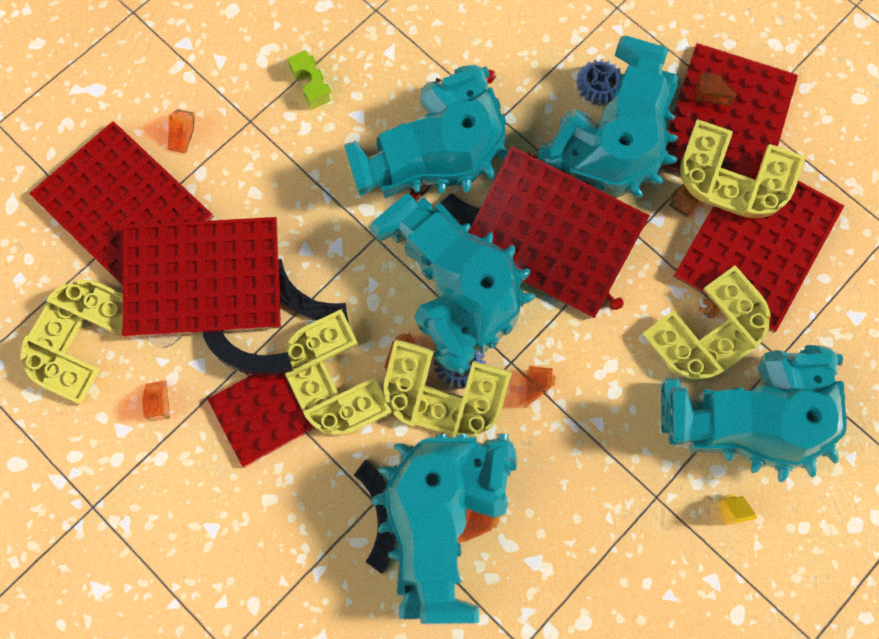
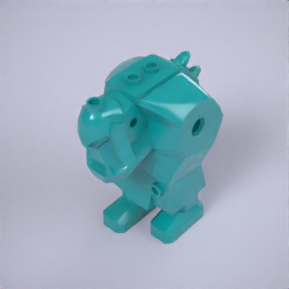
M627 35L621 36L616 48L615 57L629 65L621 76L619 87H617L614 96L615 99L605 107L599 124L579 110L566 112L561 117L559 129L553 140H549L548 143H542L537 159L614 198L625 196L628 193L635 197H642L643 193L639 188L645 182L661 184L663 179L657 174L659 168L677 161L675 156L669 155L668 151H666V145L678 139L677 135L669 134V131H666L665 125L666 120H674L675 118L668 108L678 86L676 74L662 70L668 49L664 46Z
M476 64L461 66L454 70L452 76L445 77L439 82L432 81L424 85L420 90V103L428 114L416 118L413 122L400 124L379 134V137H377V154L368 156L357 141L344 144L360 196L368 194L376 187H380L384 198L410 189L419 192L420 186L424 184L435 185L438 188L439 194L445 192L447 186L462 185L463 191L466 193L480 175L485 174L490 179L494 177L492 162L495 158L498 159L499 157L505 159L508 154V150L504 147L505 125L507 123L504 114H501L499 99L495 97L492 87H488L486 78L489 77V71L487 66L480 67Z
M404 194L369 226L371 234L379 242L391 237L398 244L406 239L404 245L406 255L417 261L423 270V275L428 280L432 279L434 281L435 290L439 298L420 305L414 319L419 330L428 335L435 344L434 349L436 352L433 355L435 359L451 372H458L461 376L467 373L470 369L468 364L475 357V352L480 351L481 354H484L487 350L494 348L499 343V339L504 335L507 336L513 330L519 319L523 304H527L535 298V294L523 293V290H520V284L529 276L530 270L528 268L519 270L515 267L512 258L515 253V247L509 245L505 250L500 249L492 243L493 235L491 232L481 238L469 234L470 224H459L441 203L435 206L434 212L431 203L426 198H422L416 203L409 194Z
M805 345L804 350H801L800 353H787L781 350L770 351L762 355L757 368L764 385L756 387L752 391H744V388H732L731 390L721 391L705 389L699 394L698 401L690 400L687 388L681 387L679 379L665 378L661 385V432L669 433L670 445H682L687 442H693L689 445L690 452L722 453L728 462L732 461L733 455L737 453L749 459L751 473H757L764 466L774 468L778 472L777 478L779 482H784L793 469L800 467L801 469L805 468L808 475L813 478L817 473V458L821 455L823 457L827 456L835 464L838 463L839 455L835 449L837 447L835 444L844 436L847 429L844 381L835 380L838 366L842 365L843 356L842 354L835 353L831 348L820 345Z
M436 434L435 438H425L414 446L396 443L394 449L401 454L400 458L402 460L398 465H394V467L381 466L378 469L380 474L388 477V483L383 493L372 498L371 504L383 505L387 509L388 518H386V522L379 526L378 532L394 533L400 545V548H396V550L388 553L390 558L396 559V562H399L397 595H403V600L399 606V619H420V624L479 623V606L455 598V584L462 583L457 567V557H461V543L457 542V539L463 533L466 526V509L492 519L505 515L508 507L506 495L507 477L511 475V471L517 469L515 446L509 440V434H497V439L485 440L483 443H478L476 437H468V434H456V438H447V434Z

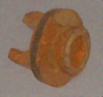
M703 299L704 305H708V307H699V312L707 315L710 319L717 316L720 311L719 307L713 300L711 302L709 299Z

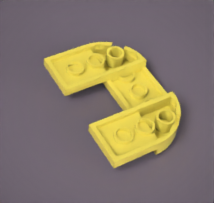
M697 119L680 164L682 181L686 189L696 199L747 218L770 216L779 211L791 199L806 156L769 144L756 180L721 168L733 131Z
M733 266L704 288L707 295L728 318L727 321L704 338L698 340L674 310L642 333L667 364L666 367L677 376L691 381H706L716 378L754 351L766 337L769 330V307L763 296L736 266Z
M76 280V282L67 285L63 284L54 290L47 298L45 308L30 334L25 336L21 347V360L23 361L25 372L32 381L82 405L100 369L66 353L85 320L117 335H120L122 332L123 294L91 280Z
M338 310L301 328L291 337L285 351L288 352L293 371L285 373L305 417L316 429L332 436L354 434L357 430L392 414L375 377L339 394L323 361L358 345L342 310Z
M397 339L394 341L384 381V395L386 402L393 410V414L399 420L413 427L418 425L450 434L452 438H456V434H468V437H477V435L491 429L501 413L512 371L473 361L464 395L460 396L425 386L434 353L433 349Z

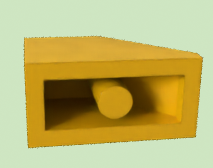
M734 493L723 496L724 500L718 501L724 525L757 519L755 512L744 496L736 497Z

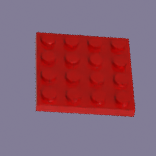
M285 374L250 375L207 399L243 468L314 429L305 417Z

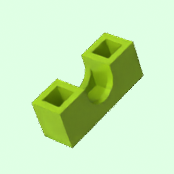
M307 50L288 57L289 68L296 81L301 79L311 80L308 84L302 86L304 96L311 110L330 102L329 94L332 93L328 83L324 84V76L321 70L316 69L315 66L317 64L313 55L309 56Z

